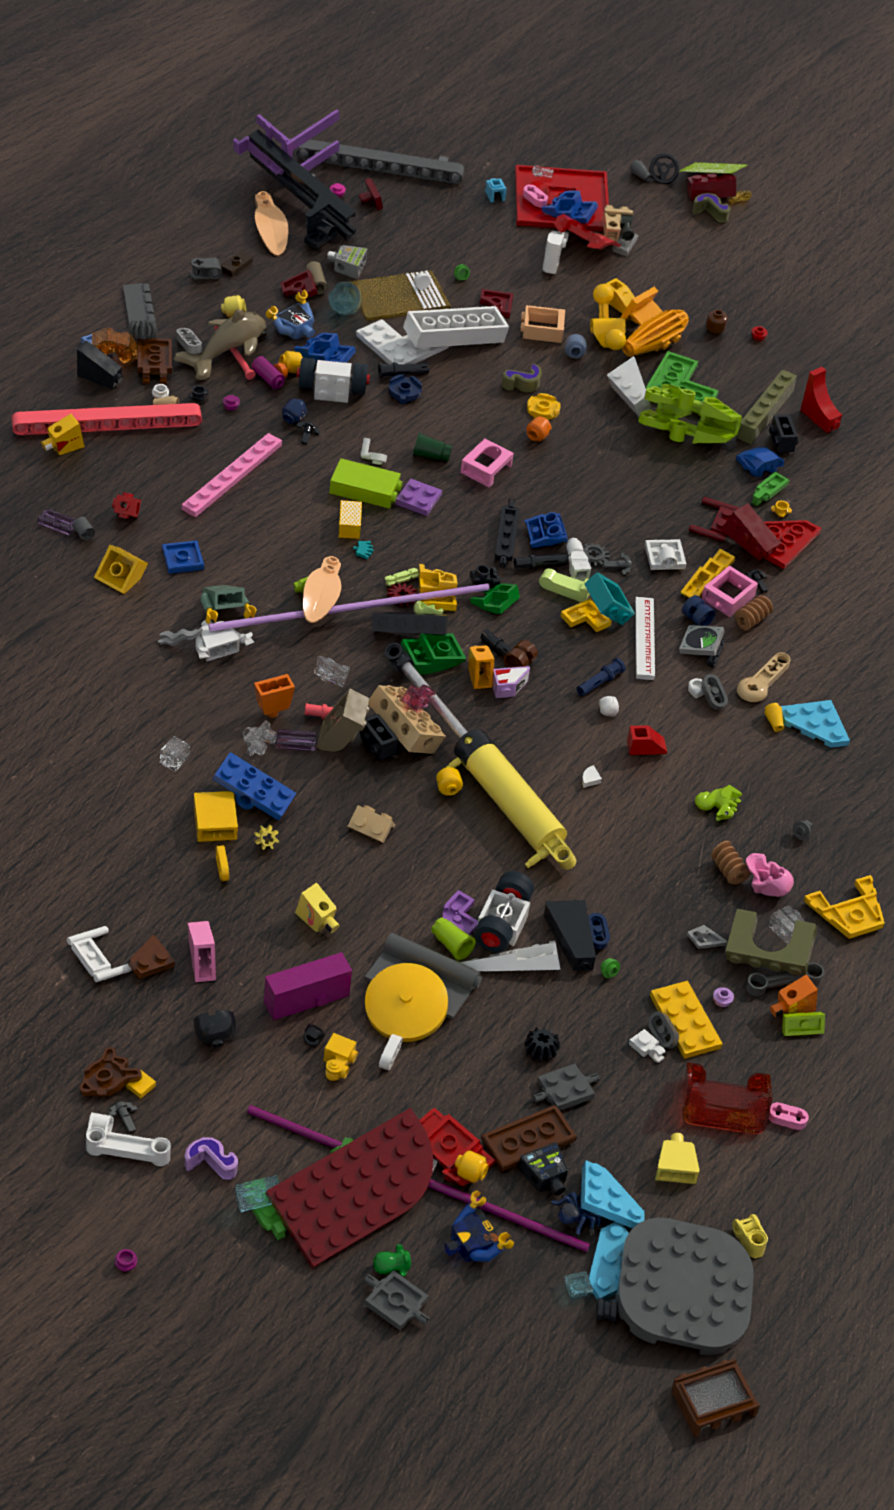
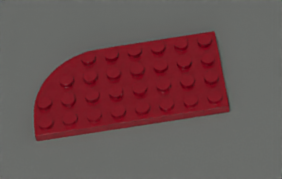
M409 1108L266 1190L265 1194L311 1268H314L405 1214L420 1200L430 1183L433 1171L431 1143L421 1122L413 1110Z

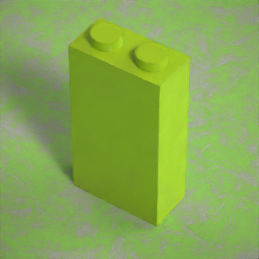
M340 458L330 480L329 493L390 509L392 503L396 502L397 491H401L403 481H400L401 473Z

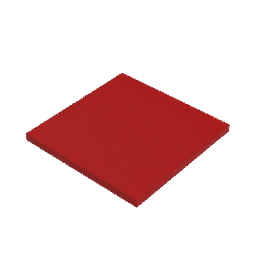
M515 165L517 226L556 228L554 225L555 217L542 211V207L533 205L523 196L524 187L526 185H534L548 196L546 206L552 204V200L565 191H580L582 202L597 201L598 208L589 222L581 224L588 231L604 232L602 217L606 205H609L607 172Z

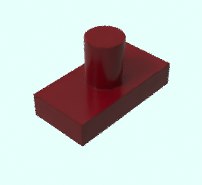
M366 179L367 192L359 194L361 203L372 200L377 210L383 209L381 196L372 179Z

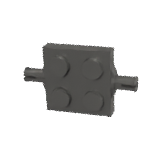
M572 1064L538 1076L537 1082L542 1088V1092L532 1095V1099L535 1104L547 1100L552 1105L556 1104L559 1110H563L594 1099L595 1092L589 1084L600 1081L597 1073L584 1076L576 1064Z
M393 1270L381 1281L375 1279L371 1274L365 1277L364 1282L374 1288L373 1292L365 1300V1305L398 1330H401L414 1318L424 1326L429 1322L430 1317L420 1311L421 1307L428 1301L429 1296Z

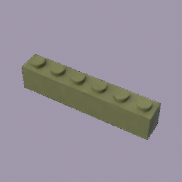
M783 369L742 419L737 439L749 444L755 441L794 391L797 375Z

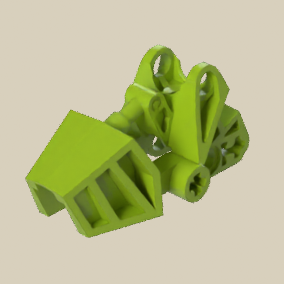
M662 384L661 388L653 386L646 389L644 398L658 403L655 411L649 409L640 412L638 422L654 428L669 430V438L676 442H683L685 434L694 436L693 443H726L737 436L742 416L717 398L705 397L704 401L701 402L695 400L696 393L692 390ZM692 412L701 416L698 425L678 420V418L690 415Z

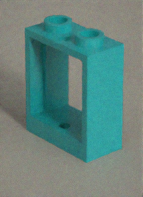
M598 572L584 583L598 610L604 616L623 625L635 614L617 583Z

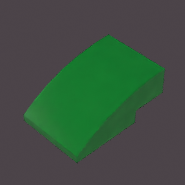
M453 633L420 634L419 639H402L400 643L413 660V667L420 675L443 671L466 661V657Z

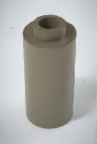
M315 261L308 263L305 270L310 269L318 291L316 295H321L327 291V283L321 264Z

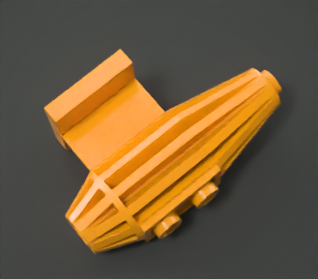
M655 287L633 298L620 317L624 318L625 322L633 318L639 325L622 347L623 353L629 357L654 350L656 352L660 349L665 350L672 342L677 343L682 338L681 334L689 322L688 315L683 310L662 311L653 301L658 293Z

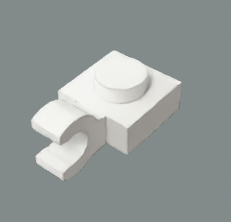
M645 1029L630 1039L629 1045L643 1057L648 1054L657 1063L664 1059L662 1054L665 1053V1049Z

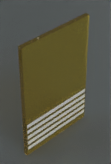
M432 270L349 282L352 292L367 320L407 315L408 311L451 308ZM419 273H426L431 280L430 285L424 290L417 289L413 282L415 276Z

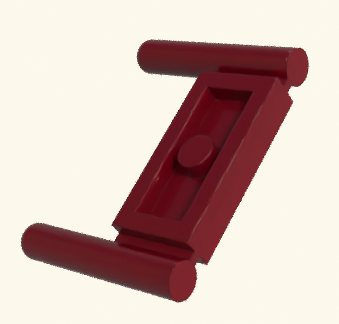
M703 497V504L719 508L711 530L690 525L689 531L725 542L727 535L720 529L733 511L739 509V507Z

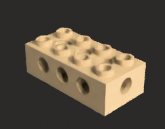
M378 685L370 697L368 705L376 714L382 717L408 752L430 754L436 752L446 736L441 731L440 726L430 719V715L423 711L419 702L410 696L406 688Z

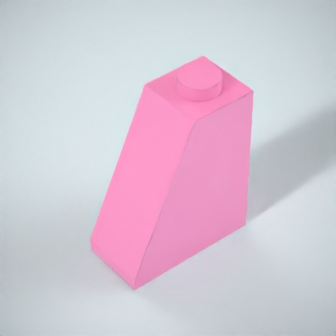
M209 922L188 923V941L195 982L216 980L215 942Z

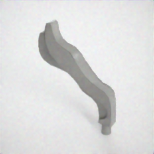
M199 628L193 631L181 629L177 633L164 631L159 634L163 639L158 640V643L160 645L175 646L184 639L192 640L198 637L203 629Z

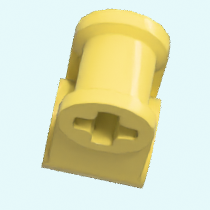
M752 1214L749 1218L743 1220H733V1231L751 1258L762 1257L768 1237L760 1225L758 1217Z

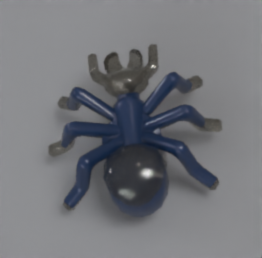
M571 1192L567 1196L561 1195L562 1199L559 1201L552 1200L550 1202L551 1205L557 1206L565 1203L559 1211L558 1217L567 1226L577 1228L576 1237L580 1236L581 1228L586 1219L591 1221L589 1226L591 1236L595 1234L593 1230L595 1217L597 1218L596 1226L598 1229L601 1230L603 1228L600 1224L602 1216L581 1208V1193L576 1195L575 1192Z

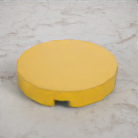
M537 394V396L529 398L527 411L534 418L541 416L550 420L557 417L560 413V402H557L556 398L549 394Z

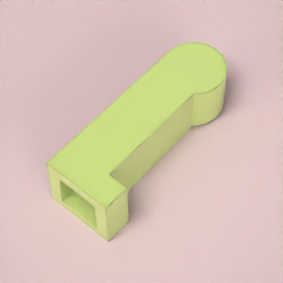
M545 569L539 579V584L543 588L579 602L586 601L590 595L584 585L589 579H585L583 582L557 573L553 569Z

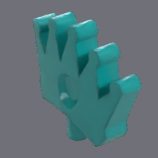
M358 541V547L353 546V550H357L355 555L364 559L371 557L374 551L371 541Z

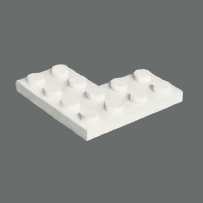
M382 319L356 331V336L388 364L393 362L398 364H415L449 348V346L415 348L408 335L402 337Z

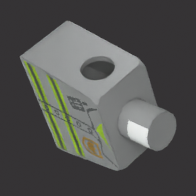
M342 245L338 253L329 251L327 260L335 262L334 270L336 272L358 279L366 263L367 248Z

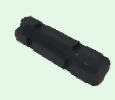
M724 639L721 640L716 655L708 656V666H716L725 643Z

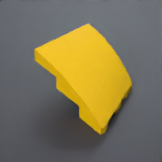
M419 564V593L457 588L458 583L455 574L443 572L439 569L431 571L425 569V565ZM456 596L422 600L427 606L434 604L437 610L442 608L443 610L456 611L457 608Z

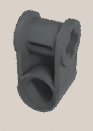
M194 258L191 260V278L195 280L218 279L222 276L220 261L217 258Z

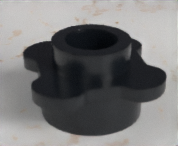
M197 385L192 388V393L189 394V397L197 401H205V397L209 392L204 386Z

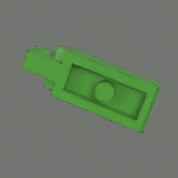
M774 472L756 487L751 503L758 506L763 500H770L789 484V479Z
M264 1183L244 1191L243 1196L263 1230H272L277 1240L285 1237L286 1229L283 1225L284 1223L266 1196L267 1188Z

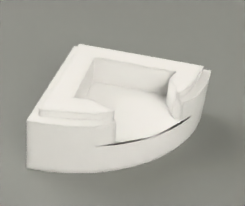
M594 765L588 767L583 773L582 785L584 788L601 783L602 778Z

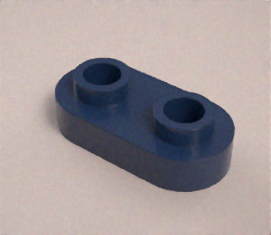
M591 913L588 915L594 948L604 949L609 945L610 940L607 920L600 913Z

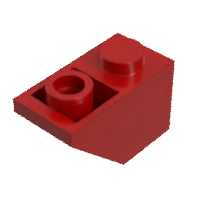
M649 725L629 727L627 737L629 755L667 754L664 737Z

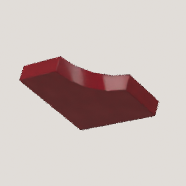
M310 269L280 283L285 297L297 295L298 292L302 296L303 290L307 292V298L318 294Z
M482 289L479 304L488 307L496 306L503 317L510 318L514 294Z

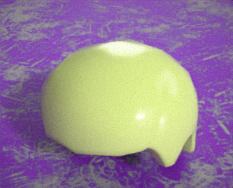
M417 601L414 605V613H443V609H435L434 604L427 606L422 601Z

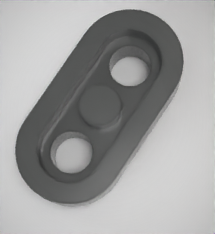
M706 675L701 681L702 690L710 707L715 710H721L728 702L727 695L720 679L716 675Z
M659 1011L652 1013L648 1020V1026L654 1037L659 1041V1045L666 1049L674 1048L678 1044L679 1034L667 1014Z

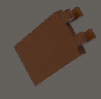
M138 339V373H143V384H150V375H160V384L167 385V374H172V339Z

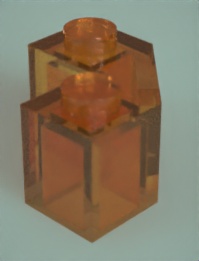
M108 327L92 333V345L106 355L115 352L122 364L138 358V344L130 333L123 332L122 334Z

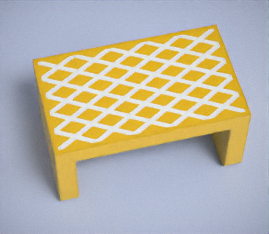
M341 500L339 538H360L362 502Z

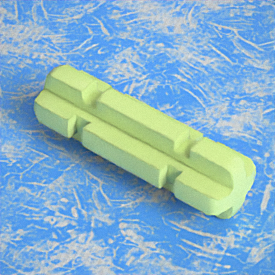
M412 568L408 571L405 570L393 574V576L385 577V584L390 587L396 583L409 581L411 578H418V570Z

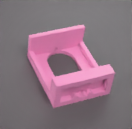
M484 439L462 459L461 473L490 487L493 485L494 475L505 465L512 466L514 453ZM482 453L495 459L488 467L474 460Z

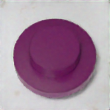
M228 395L224 397L223 405L227 410H236L240 405V399L234 395Z
M123 1249L115 1256V1265L121 1271H131L137 1265V1256L132 1250Z

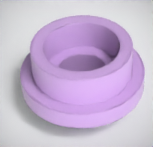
M721 987L714 991L713 999L718 1006L727 1007L733 1002L734 995L731 990Z

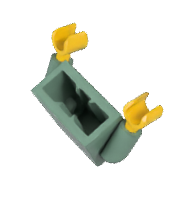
M220 585L203 588L201 603L204 611L207 612L206 623L209 624L210 619L216 623L218 613L215 610L234 607L245 608L243 616L246 619L250 618V616L254 618L257 609L249 605L250 602L245 596L243 587Z

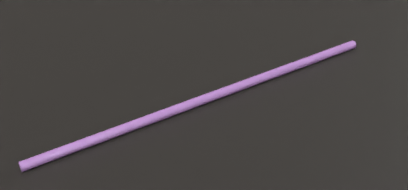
M489 584L333 606L328 614L489 591ZM302 610L209 624L208 627L209 631H217L305 617Z

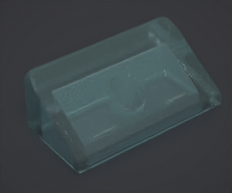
M274 1175L235 1185V1197L240 1212L272 1205L265 1192L280 1183L278 1176Z

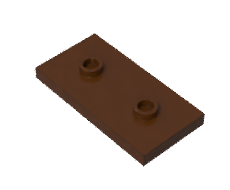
M556 1104L481 1135L482 1142L502 1172L517 1166L521 1155L554 1142L560 1148L575 1142L577 1139L576 1134Z

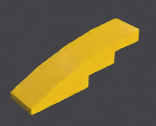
M719 549L713 558H709L703 567H699L680 594L687 598L693 595L701 598L704 586L728 566H731L735 561V556Z

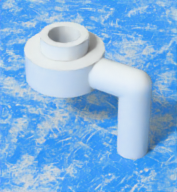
M364 438L361 458L372 460V464L382 465L383 462H386L387 455L374 452L368 453L370 439Z

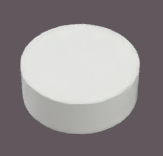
M419 273L415 276L413 282L417 289L424 290L430 285L431 280L426 273Z

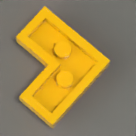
M591 599L561 611L562 619L570 627L586 621L598 632L610 627L612 623L610 618L600 613L596 604Z

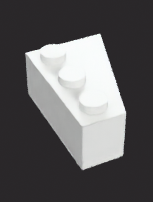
M634 356L607 374L611 387L637 416L640 415V412L649 410L652 407L650 401L644 398L646 388Z

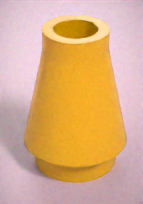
M778 703L768 704L764 712L766 718L775 732L782 731L784 729L782 707Z

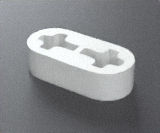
M395 1034L391 1035L380 1058V1068L388 1071L391 1069L402 1045L403 1037Z

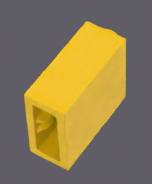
M231 791L194 793L193 807L197 842L237 840L238 824L234 793Z

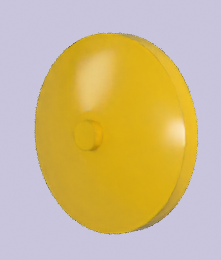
M413 963L395 964L379 972L370 982L365 994L366 1015L371 1025L381 1035L390 1039L391 1035L395 1034L403 1037L402 1042L418 1041L434 1033L443 1023L448 1010L447 990L440 977L432 970Z

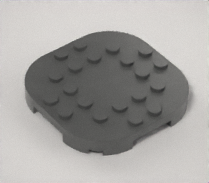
M659 1217L647 1219L637 1224L629 1232L620 1252L621 1263L618 1290L615 1294V1299L617 1300L616 1309L620 1319H624L631 1327L630 1331L644 1341L655 1344L657 1340L691 1347L699 1349V1354L701 1355L721 1354L736 1345L745 1333L751 1316L754 1271L752 1261L745 1248L735 1238L721 1230L684 1221Z

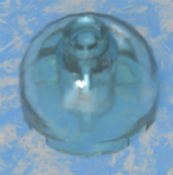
M350 282L336 284L335 288L329 293L328 300L331 308L343 316L355 314L362 305L360 290Z

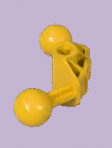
M600 284L593 291V298L599 304V318L590 319V330L603 348L619 350L626 343L625 319L609 318L608 303L612 301L614 292L609 285Z

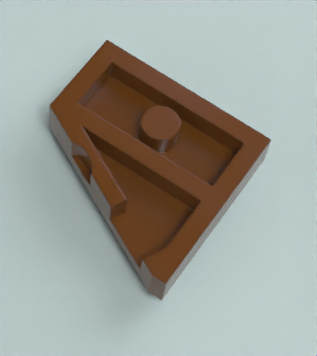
M152 935L132 956L128 965L136 976L141 979L173 968L175 960L157 937Z

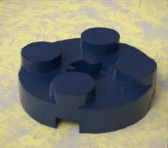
M397 375L391 378L388 385V393L398 400L399 403L406 404L421 397L422 383L414 376L408 378L405 375Z

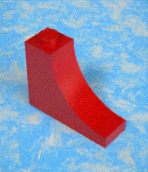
M819 367L809 372L800 411L828 433L839 428L842 414L836 409L829 397L825 378L826 369Z

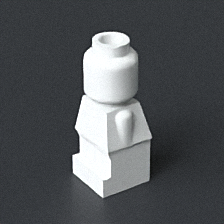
M571 538L566 545L571 578L585 581V579L590 577L591 566L588 562V557L583 551L582 543L577 538Z

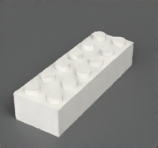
M491 306L408 311L403 328L415 348L503 343L509 326L497 307Z

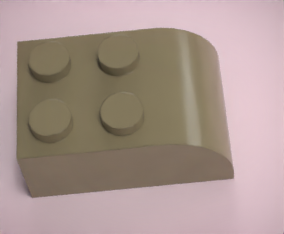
M349 688L323 719L316 747L321 750L335 752L342 750L350 741H354L359 730L362 731L366 725L365 717L370 709L368 707L370 698Z

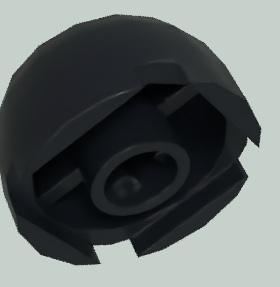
M216 1010V1015L209 1016V1013L206 1012L196 1016L193 1022L195 1034L199 1040L205 1044L212 1045L214 1048L224 1046V1043L233 1037L236 1029V1019L232 1011Z

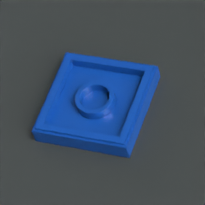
M197 540L162 544V552L168 574L204 570V562Z

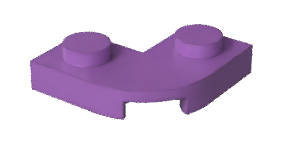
M458 890L444 905L443 918L451 921L471 936L478 925V921L466 913L474 905L475 900Z

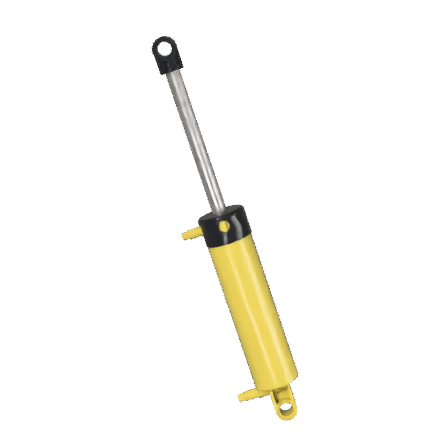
M399 643L389 644L385 649V655L391 665L400 674H405L459 739L454 748V754L457 758L446 767L456 768L462 763L536 851V854L525 863V866L530 868L550 854L562 869H572L576 864V858L564 842L567 837V830L500 752L487 733L482 729H474L467 732L413 667V660Z

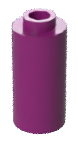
M259 356L252 362V369L273 389L283 386L285 381L284 375L264 356Z

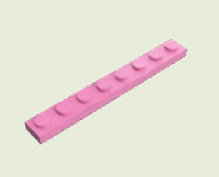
M269 433L266 434L182 504L181 510L196 518L280 448L282 440Z

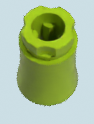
M443 917L436 920L431 928V932L450 951L456 960L466 958L475 947L476 940L474 937L465 933Z

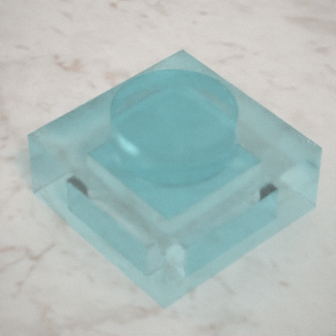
M586 1271L565 1275L564 1282L571 1299L592 1295L593 1288Z

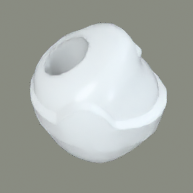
M606 696L599 700L600 712L603 715L609 717L617 715L619 704L616 697Z

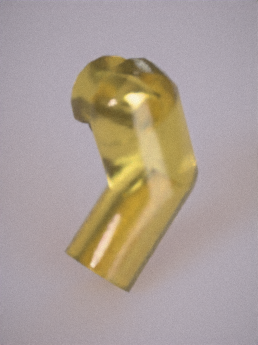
M748 190L738 191L736 196L729 198V202L735 204L737 201H748L752 197V193Z

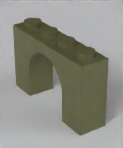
M742 909L736 910L726 947L727 960L735 964H749L756 968L765 967L776 972L781 970L792 975H806L817 934L815 923L796 920L789 944L779 951L768 952L758 948L753 942L758 922L757 912Z

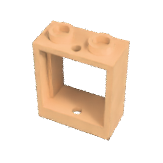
M526 305V310L522 312L520 332H523V339L562 343L565 310ZM529 321L556 324V328L528 324Z

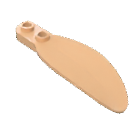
M261 191L255 195L257 206L255 211L256 227L268 250L273 255L280 256L287 246L288 223L283 212L273 204L271 195Z
M334 556L324 558L321 568L313 571L306 580L303 591V613L309 623H316L325 617L339 598L341 581L338 572L341 563Z

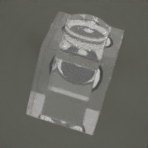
M173 736L160 749V763L176 771L189 758L190 744Z

